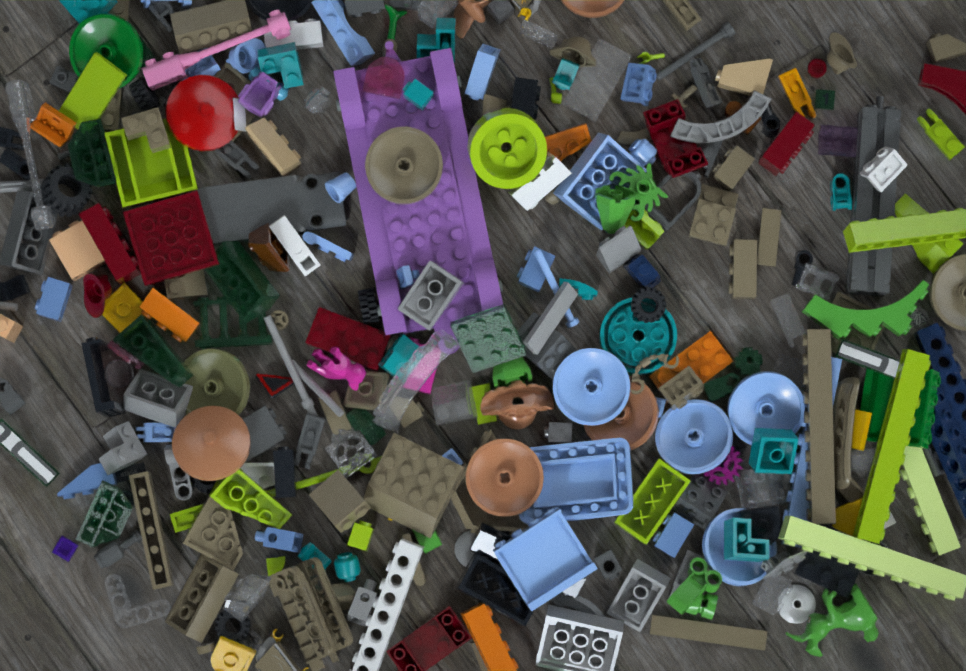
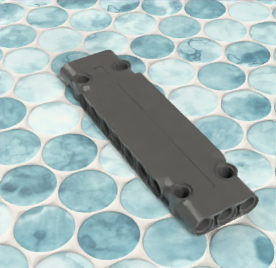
M340 172L317 175L308 174L302 177L300 175H291L202 187L194 190L198 191L214 246L249 241V233L267 223L271 225L283 215H285L298 234H304L311 230L320 231L326 228L347 226L344 201L341 203L335 202L325 188V183L339 176ZM311 179L317 181V185L314 188L307 186L308 181ZM190 192L131 205V210L156 203L158 200H166ZM314 217L322 218L320 225L315 226L312 224Z

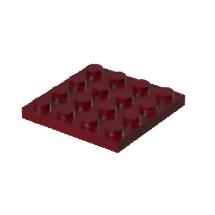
M198 191L123 212L145 286L219 265Z

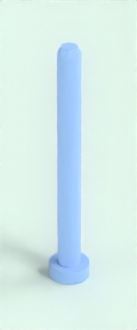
M538 249L534 251V255L555 295L559 290V286L542 251ZM569 308L565 313L567 328H571L579 323L578 318H574Z

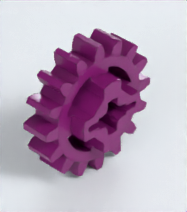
M734 446L731 447L730 454L723 460L724 468L720 467L721 464H719L714 469L704 473V476H710L709 481L714 482L716 480L717 485H720L723 481L725 485H728V480L733 483L735 482V475L737 477L741 476L738 470H743V467L739 463L744 462V460L738 458L741 453L739 451L735 452L736 448ZM721 472V473H723L725 476L719 477V476H716L715 474H718V473Z

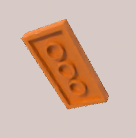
M709 331L677 355L679 364L676 368L668 369L662 366L651 374L649 378L659 388L690 366L704 384L731 364L733 360L713 333ZM676 357L670 360L668 364L674 365L676 363Z

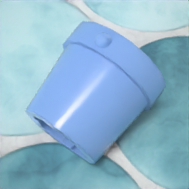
M345 172L332 180H328L325 183V188L335 202L341 203L356 188V183Z

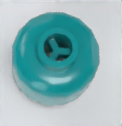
M344 552L337 555V558L334 560L336 576L339 579H344L345 582L356 580V576L361 572L359 559L356 555H353L352 552Z

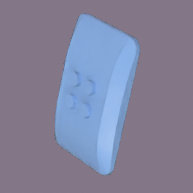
M611 438L529 447L541 462L544 480L538 499L530 508L519 514L522 522L528 524L536 518L540 520L545 517L544 513L553 507L554 509L559 508L562 511L561 513L566 521L625 515L633 509L630 445L626 439Z

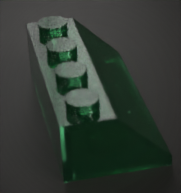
M223 241L216 250L219 265L204 270L242 321L248 323L268 311L280 295L239 241Z

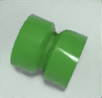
M702 594L685 613L693 615L700 613L701 617L712 620L718 595ZM702 602L706 603L705 607H701Z

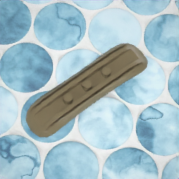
M856 377L844 378L839 382L833 405L835 488L841 490L848 488L851 481L852 434L860 381Z

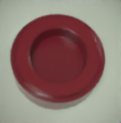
M813 59L807 67L808 74L815 79L823 77L827 71L826 63L821 59Z

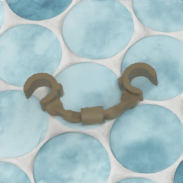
M668 354L651 355L649 358H644L637 365L631 381L639 383L641 389L638 391L631 389L630 392L637 395L643 391L644 380H640L638 372L641 367L645 368L651 364L650 360L658 358L664 363V368L674 369L679 364L678 356H676V363L674 365L667 363Z

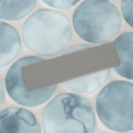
M563 282L523 341L533 354L538 355L577 297L578 293L569 282Z

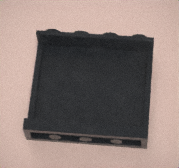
M97 337L87 338L86 342L81 343L96 413L107 418L126 414L122 404L114 400L111 401L101 352L112 350V346Z

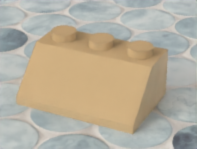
M262 118L245 127L249 137L282 177L288 176L301 165L299 161L301 156L295 149L290 150L287 146L289 144L288 140L283 134L281 136L277 134L275 130L278 128L271 120L267 121L265 118Z

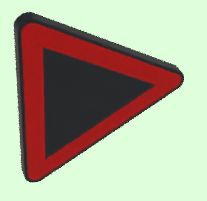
M256 374V379L270 398L279 396V394L294 385L291 377Z

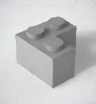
M129 421L115 426L103 435L110 450L101 456L99 461L107 475H110L135 464L147 455Z

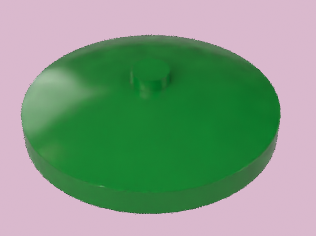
M98 14L82 21L73 32L69 45V57L78 77L81 76L96 52L127 74L119 89L131 83L138 75L143 62V46L137 31L125 19L113 14Z

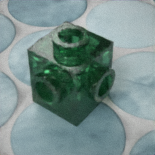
M753 347L741 348V352L737 353V357H734L735 368H739V375L746 376L761 372L760 365H763L762 354H758V350H753ZM746 358L750 359L751 364L747 363Z

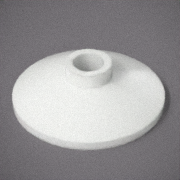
M802 585L788 586L778 596V612L783 619L790 623H803L815 611L816 602L814 595L808 588ZM796 600L801 603L799 608L794 606Z

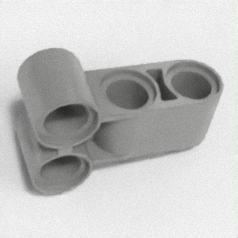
M172 444L166 445L164 447L165 458L170 467L175 495L180 500H187L194 491L191 476L187 473L184 476L176 474L175 469L179 465L175 460ZM181 486L188 487L189 494L182 495L179 488Z

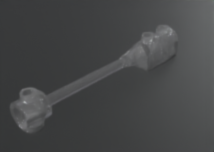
M14 80L6 83L5 86L12 120L23 140L36 207L31 210V217L35 230H46L54 226L55 216L51 213L50 206L43 203L30 140L31 121L36 120L29 84L23 80Z

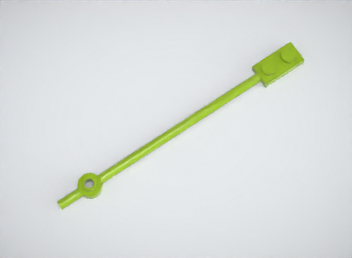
M363 455L359 458L358 463L340 468L339 471L343 475L357 471L371 474L375 471L382 456L374 458L372 455ZM365 461L371 462V466L369 468L364 467ZM337 470L296 482V490L324 482ZM275 489L267 491L272 497L276 496ZM204 504L170 514L175 533L190 529Z

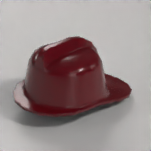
M88 273L83 279L84 304L90 316L99 318L104 312L105 301L111 296L112 288L107 275L95 276Z

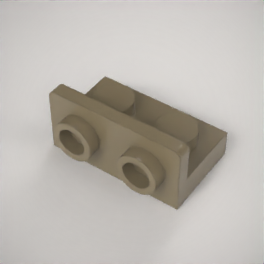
M688 366L658 389L669 402L671 408L675 410L683 408L690 398L698 397L703 392L704 384L693 369Z

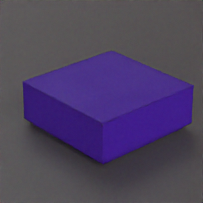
M62 535L52 553L70 562L79 545Z

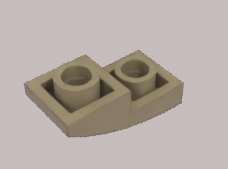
M337 390L328 393V395L344 411L341 417H338L319 397L320 404L334 436L352 428Z

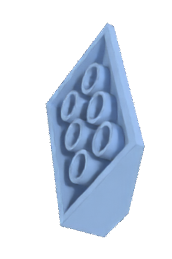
M598 132L571 168L570 172L572 174L563 180L553 193L590 223L603 230L595 199V189L604 185H610V189H615V185H618L620 178L614 177L613 181H610L609 177L613 172L619 171L632 176L626 172L627 168L633 169L637 173V165L644 172H646V168L609 135ZM625 183L622 186L629 188V183Z

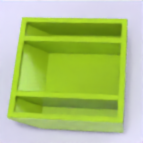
M166 119L162 120L171 148L152 153L147 135L128 140L124 129L105 133L122 207L198 190L188 147L181 144L172 135Z

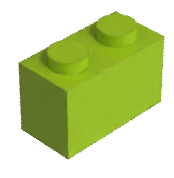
M361 520L359 524L354 523L347 545L368 551L374 529L371 528L372 524Z

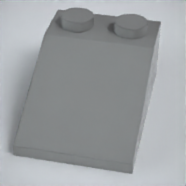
M430 260L398 307V310L430 331L452 302L464 282Z
M637 559L608 609L607 614L617 620L624 621V624L641 632L671 578Z

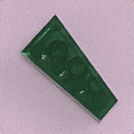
M142 314L113 339V341L179 388L194 376L153 323Z

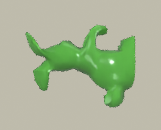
M856 583L851 590L853 599L840 606H835L832 603L837 592L832 591L829 594V591L824 589L822 599L828 613L820 614L814 612L810 614L802 635H793L788 632L785 634L801 643L808 640L805 650L817 657L823 656L818 648V642L835 628H843L850 631L861 630L864 631V639L867 642L875 641L879 634L875 626L878 617Z

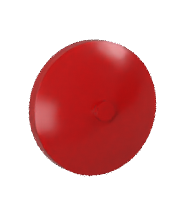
M195 75L186 78L177 84L168 97L165 107L168 128L181 144L197 151L219 149L227 145L238 132V130H235L233 98H238V95L230 85L214 76Z

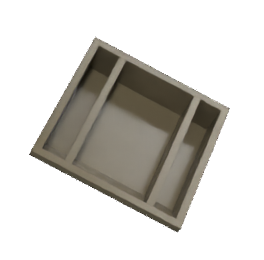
M393 433L367 485L364 500L371 507L370 509L431 538L465 468Z

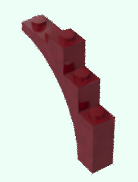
M924 63L921 67L918 86L934 90L947 97L966 116V71Z

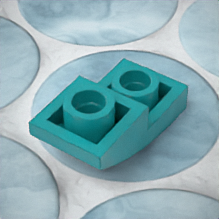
M559 279V288L563 282H569L574 289H578V297H582V300H593V297L598 295L597 290L584 283L570 279Z

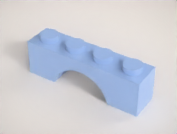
M314 0L311 2L351 66L363 64L375 54L367 39L357 34L348 24L344 15L345 4L342 0Z

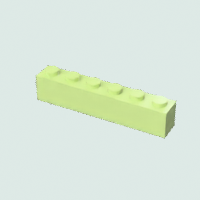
M906 446L904 450L905 461L903 465H900V475L903 481H907V493L910 499H914L916 504L914 510L917 517H921L923 522L921 524L923 533L929 537L930 542H928L930 551L939 556L960 548L961 546L922 448Z

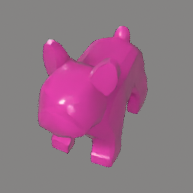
M332 347L329 351L334 356L333 358L324 355L321 349L313 351L311 355L321 363V367L312 360H308L307 366L328 379H346L352 390H358L359 383L363 381L366 375V371L361 364H352L350 359L342 354L338 347Z

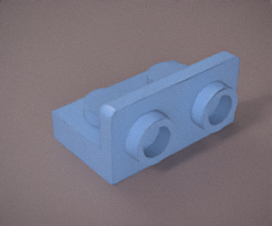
M628 63L620 99L648 106L649 101L652 99V87L656 81V70L650 65Z

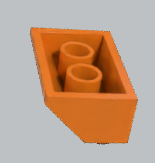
M154 288L151 289L140 305V308L143 309L141 313L149 320L151 317L158 321L156 325L164 331L168 328L173 332L172 337L180 343L182 340L187 342L200 325L199 322Z

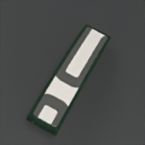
M845 339L841 340L835 356L892 379H895L900 361Z
M2 418L0 419V445L47 487L60 472Z

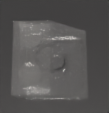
M470 380L433 388L432 407L436 425L442 426L478 418Z
M249 574L245 579L241 578L235 586L236 590L234 592L230 591L224 598L226 603L223 609L243 622L265 596L272 578L257 574Z

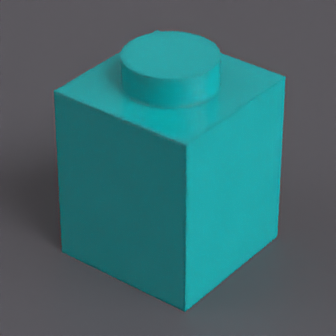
M416 79L413 82L409 81L403 88L404 98L421 111H423L434 96L433 91Z

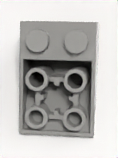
M625 226L621 227L615 232L616 234L612 239L607 237L599 243L596 256L609 274L641 252V247L631 226L628 228Z

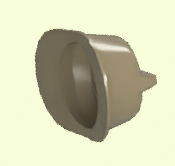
M831 33L829 36L831 49L827 54V61L834 73L838 75L849 68H856L857 62L849 42L841 34Z

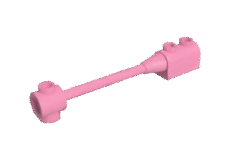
M274 10L269 13L270 18H267L268 25L202 51L180 55L168 52L162 55L163 60L156 62L155 59L147 60L145 62L146 67H143L142 71L148 87L154 91L187 78L185 69L196 64L201 59L268 32H272L273 37L275 36L277 40L290 36L291 27L285 12L280 13V10Z

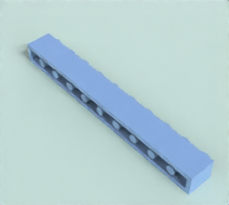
M831 357L832 401L834 405L842 359ZM804 418L801 424L803 426L802 434L798 435L797 445H800L794 460L796 468L795 472L792 471L790 476L792 488L791 491L788 490L786 502H789L788 509H784L782 521H784L785 516H794L810 522V520L806 519V509H809V501H806V489H809V481L805 480V470H808V462H805V450H808V442L804 441V431H807V423H804ZM795 544V547H796V548H801V549H802V546H799V545H796V544Z

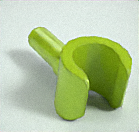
M643 52L637 58L641 57L644 60L639 64H647L650 60L664 58L665 55L664 53L650 55L648 52Z
M553 77L549 78L551 102L561 104L562 93L556 92V86L552 83Z

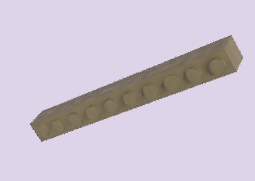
M807 329L805 334H802V346H805V354H802V364L806 365V373H803V384H806V392L803 393V403L807 404V411H804V423H807V431H804V441L808 442V450H805V462H808V470H805V480L809 481V489H806V501H809V509H806V519L814 524H836L831 329Z

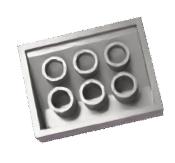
M548 605L535 666L557 671H614L622 639L624 621Z

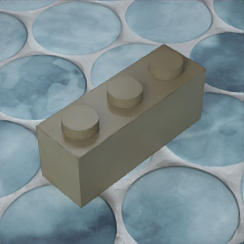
M734 239L732 244H729V256H732V263H729L728 273L732 275V282L728 283V294H731V299H755L757 290V240Z

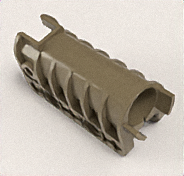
M312 557L266 577L274 597L278 596L281 601L282 608L300 646V651H302L305 662L310 665L311 670L318 671L325 668L322 658L330 656L332 663L339 661L336 651L350 646L353 642V636L321 561L316 557ZM318 580L321 582L323 589L318 586ZM333 616L336 618L338 625L334 623Z

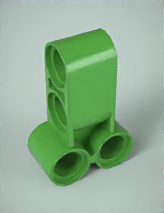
M696 557L692 559L688 567V578L667 600V603L681 615L691 607L704 591L714 593L721 585L722 575L717 570L707 571V562L703 558ZM698 566L702 571H695L693 567ZM708 579H714L717 583L711 584Z

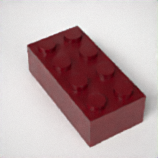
M98 203L80 213V218L116 281L122 285L124 282L127 283L141 275L137 258L134 255H130V252H132L130 245L125 239H121L122 231L115 222L112 223L111 221L114 217L110 210Z
M319 307L305 343L331 354L329 351L332 347H338L340 352L349 358L351 362L361 364L363 367L378 372L380 368L378 363L384 357L392 336L391 334L386 335L385 332Z

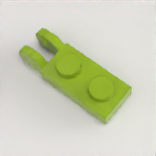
M929 108L926 110V114L934 124L930 127L922 116H919L917 121L928 137L950 161L965 147L944 122Z

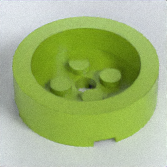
M502 108L501 110L485 114L475 123L469 134L467 150L475 172L483 181L497 188L513 189L524 186L540 173L546 161L547 143L543 132L532 117L517 109ZM505 142L511 144V149L508 151L501 150V145Z

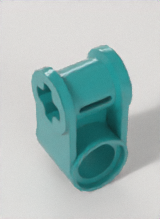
M837 174L830 181V204L832 211L844 208L852 210L850 181L845 174ZM837 178L844 181L843 188L836 186L835 180Z

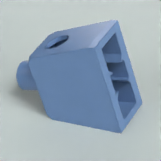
M267 527L266 531L259 529L256 531L255 541L263 542L265 547L300 553L304 534Z

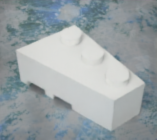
M547 151L546 161L540 173L529 183L510 189L508 193L528 211L533 209L544 196L572 173L554 155Z

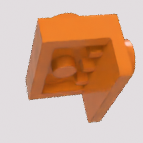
M45 102L41 105L37 118L31 123L30 128L58 147H62L70 140L77 123Z

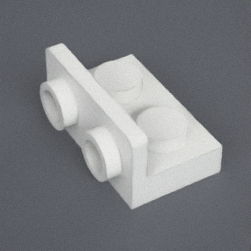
M885 146L876 153V156L863 166L860 174L866 177L877 191L882 192L904 170L907 163L895 149Z

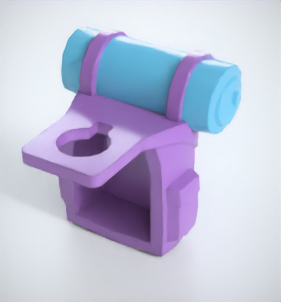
M256 67L250 71L248 79L251 83L243 87L238 95V102L248 111L262 118L263 115L266 116L272 109L275 99L282 101L288 96L289 89H285L283 83H279Z

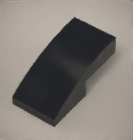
M18 275L6 282H0L1 302H9L30 293L24 275Z

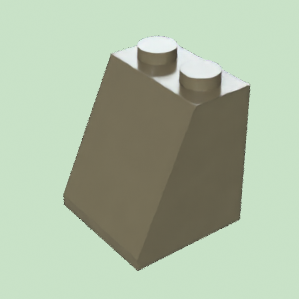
M339 469L309 494L341 533L349 529L358 518L363 517L371 508Z

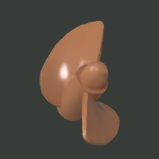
M458 0L454 11V18H456L455 33L460 39L465 36L474 20L479 23L485 22L486 18L483 8L492 0Z

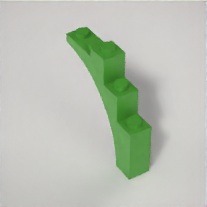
M922 280L903 299L891 305L872 310L842 308L814 295L802 310V313L822 328L831 329V334L838 340L842 336L844 338L847 337L852 330L850 325L867 338H870L872 335L876 336L882 329L880 324L899 337L902 334L906 335L911 329L910 323L913 319L907 316V314L911 315L917 308L915 303L918 299L922 300L927 295L929 284Z

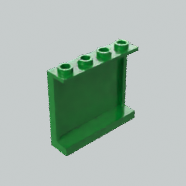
M867 367L860 411L872 413L866 441L878 443L895 377ZM933 369L925 372L924 379L926 382L923 390L920 391V405L918 409H915L914 416L916 419L914 426L910 428L908 447L928 449L932 441L931 427L935 422L934 407L938 402L937 387L941 383L940 372Z

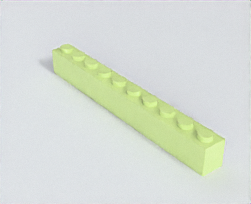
M794 516L784 517L778 538L784 540L786 545L795 547L796 544L802 546L801 550L813 553L814 550L820 552L819 556L831 559L832 556L838 558L837 562L845 565L852 563L856 565L855 568L863 571L867 569L873 570V574L877 576H891L890 580L902 583V581L909 582L908 586L916 589L923 587L926 588V592L934 595L938 593L944 594L943 598L955 601L956 598H963L966 588V575Z

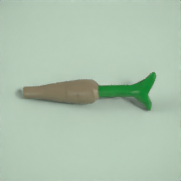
M387 4L384 6L388 12L390 24L388 37L382 45V65L385 62L386 42L391 41L394 45V51L397 53V43L395 41L397 21L407 14V11H396Z

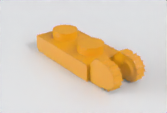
M794 68L779 75L778 78L793 110L804 116L801 107L806 105L812 119L815 118L816 112L811 104L812 100L797 69Z

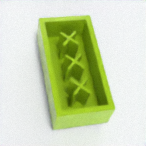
M658 459L634 492L633 509L631 512L625 515H618L613 523L644 545H647L690 483V480Z

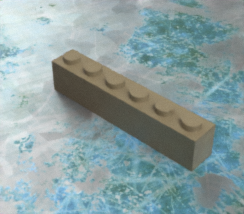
M146 471L129 475L152 588L157 590L175 586L151 472Z

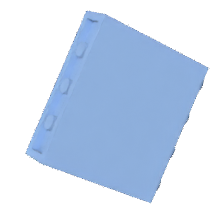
M553 507L544 513L545 517L540 520L536 518L527 524L529 527L523 531L521 529L516 530L511 534L512 538L507 541L504 539L494 545L495 549L492 550L531 611L598 569L559 508L554 509Z

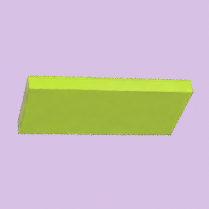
M98 52L94 53L59 109V112L77 123L75 128L84 135L89 136L127 74Z

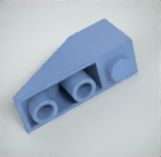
M101 463L91 465L59 491L57 495L65 500L74 498L75 494L81 492L83 495L93 494L94 490L99 488L102 491L111 490L113 485H117L115 473L107 475Z

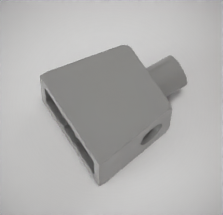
M366 579L364 587H358L348 612L347 620L364 627L366 626L377 593L374 592L377 582ZM363 597H366V598L368 599V601H367V602H363V601H361V599H362Z

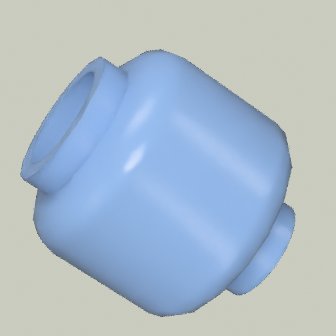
M647 139L635 140L628 149L630 151L629 154L642 166L648 163L652 165L657 159L655 157L657 150Z

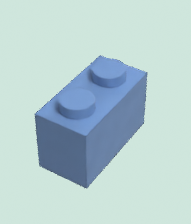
M534 246L533 251H528L525 257L527 264L525 268H520L517 278H520L519 284L540 292L546 277L534 255V251L539 248ZM539 249L542 251L549 268H551L555 255Z
M50 277L47 278V281L44 280L41 287V292H43L41 299H38L35 305L36 314L61 322L73 285Z
M673 513L672 515H667L663 522V525H665L662 532L658 531L652 541L655 542V548L675 558L694 524Z

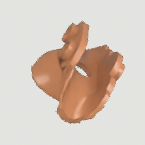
M521 380L511 382V385L508 387L502 386L486 392L482 397L480 405L482 415H498L505 426L512 429L526 428L533 422L538 411L554 409L552 394L546 386L537 384L526 385ZM520 398L523 404L513 405L512 400Z

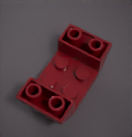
M679 99L643 112L650 139L657 150L665 171L672 178L708 165L701 147L698 148L696 143L670 137L678 118L685 121L686 117Z
M449 606L386 652L399 671H426L472 639V637Z

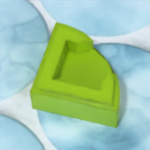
M286 556L266 559L268 576L282 571L286 562Z

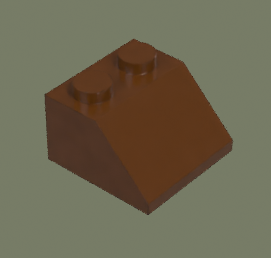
M269 223L249 233L248 246L252 252L257 253L258 259L263 266L266 265L269 271L287 272L290 270L289 254L270 229Z

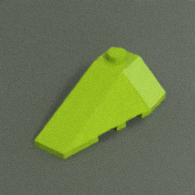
M904 194L895 203V215L897 218L906 214L914 216L927 212L907 194ZM959 239L914 244L912 246L919 261L934 274L945 261L952 257L963 243Z
M241 468L234 474L217 480L209 494L223 508L256 519L277 529H280L292 516L286 508Z

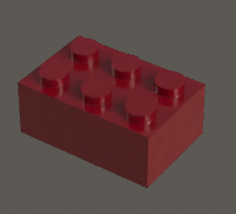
M796 112L758 163L775 176L779 172L783 174L792 163L789 159H795L803 148L801 143L806 144L814 134L812 129L815 125Z

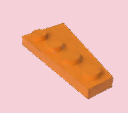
M586 123L545 136L547 151L560 162L592 142Z

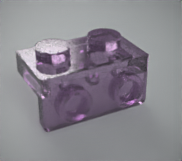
M820 125L818 155L856 157L858 128Z

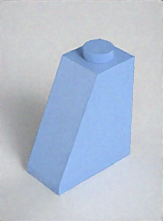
M482 44L479 48L464 93L469 98L483 100L501 49Z

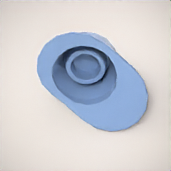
M260 39L248 40L231 48L226 62L230 63L243 74L248 73L254 68L260 67L258 49L266 48V46Z

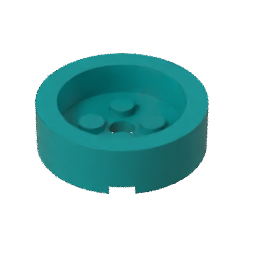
M632 298L620 301L609 310L604 317L599 332L601 349L615 355L625 366L628 375H633L637 365L640 364L639 362L646 357L649 358L651 355L668 354V361L677 343V328L670 312L665 310L659 320L652 323H644V321H639L637 317H634L631 311ZM645 298L641 302V308L645 312H652L656 308V303L652 299ZM637 330L642 331L644 334V338L641 341H636L633 338V333ZM658 358L650 360L651 364L645 368L641 367L638 374L640 376L653 373L660 369L664 363Z

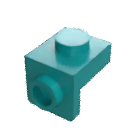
M562 58L552 83L561 90H569L580 65Z
M311 542L305 545L298 555L302 561L312 557L318 558L324 570L332 562Z

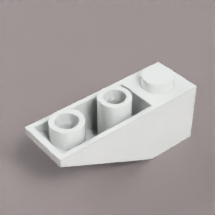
M285 215L269 225L304 276H307L320 266Z

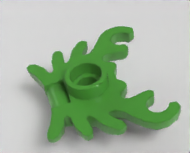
M650 163L647 164L646 173L637 165L638 173L633 169H626V172L632 176L616 171L609 177L610 181H613L614 177H619L620 182L618 186L629 183V189L634 190L635 201H638L639 204L634 205L632 210L638 212L637 217H630L632 221L642 219L646 204L648 205L647 211L651 212L653 200L656 206H660L658 195L662 198H668V195L656 186L652 178Z

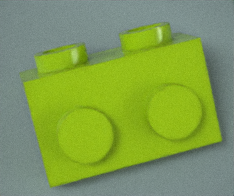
M631 210L624 226L626 228L631 226L638 243L645 250H648L661 237L664 230L660 223L653 221L648 216L649 214L646 210H644L641 220L632 221L630 217H637L638 212Z

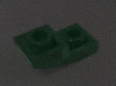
M353 408L346 414L354 430H361L370 446L376 444L386 435L380 424L366 409Z

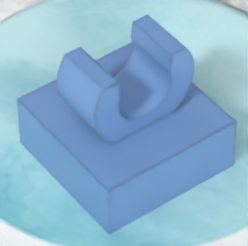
M409 265L402 266L396 270L401 289L413 285V280L420 276L419 270L411 271Z

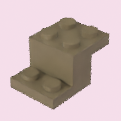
M702 184L701 193L697 199L689 237L726 247L739 194Z

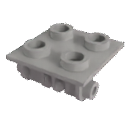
M784 551L763 561L761 568L767 573L763 579L770 576L775 578L782 571L785 573L789 572L794 568V563L797 564L806 558L805 554L807 552L802 551L791 556L789 552Z

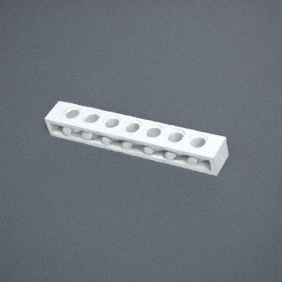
M405 539L395 543L392 552L395 553L393 561L389 560L386 567L388 575L386 579L383 578L379 587L382 590L379 597L376 596L372 606L375 608L374 613L369 615L367 619V632L362 633L359 644H361L360 651L355 652L352 660L355 664L353 670L349 669V671H359L361 665L366 666L368 671H379L424 546ZM400 556L408 558L409 563L407 566L400 564ZM394 574H398L401 576V584H395L393 582L392 578ZM388 592L395 595L394 602L387 601L386 594ZM380 611L388 613V620L380 619ZM373 629L381 631L382 637L380 639H376L373 636ZM367 647L375 650L374 657H369L366 654Z

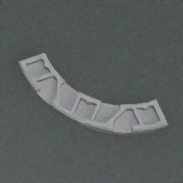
M754 90L750 99L737 113L715 123H692L678 118L670 137L691 143H713L729 139L750 127L763 114L772 98Z

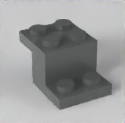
M533 312L509 342L527 360L540 368L551 380H554L556 370L561 362L577 350L561 333L554 329L538 355L533 354L523 343L540 318L538 314Z

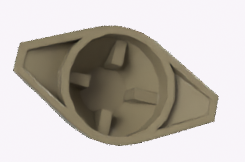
M583 37L564 39L561 45L550 49V55L559 60L565 58L579 64V67L596 66V59L592 56L591 45Z

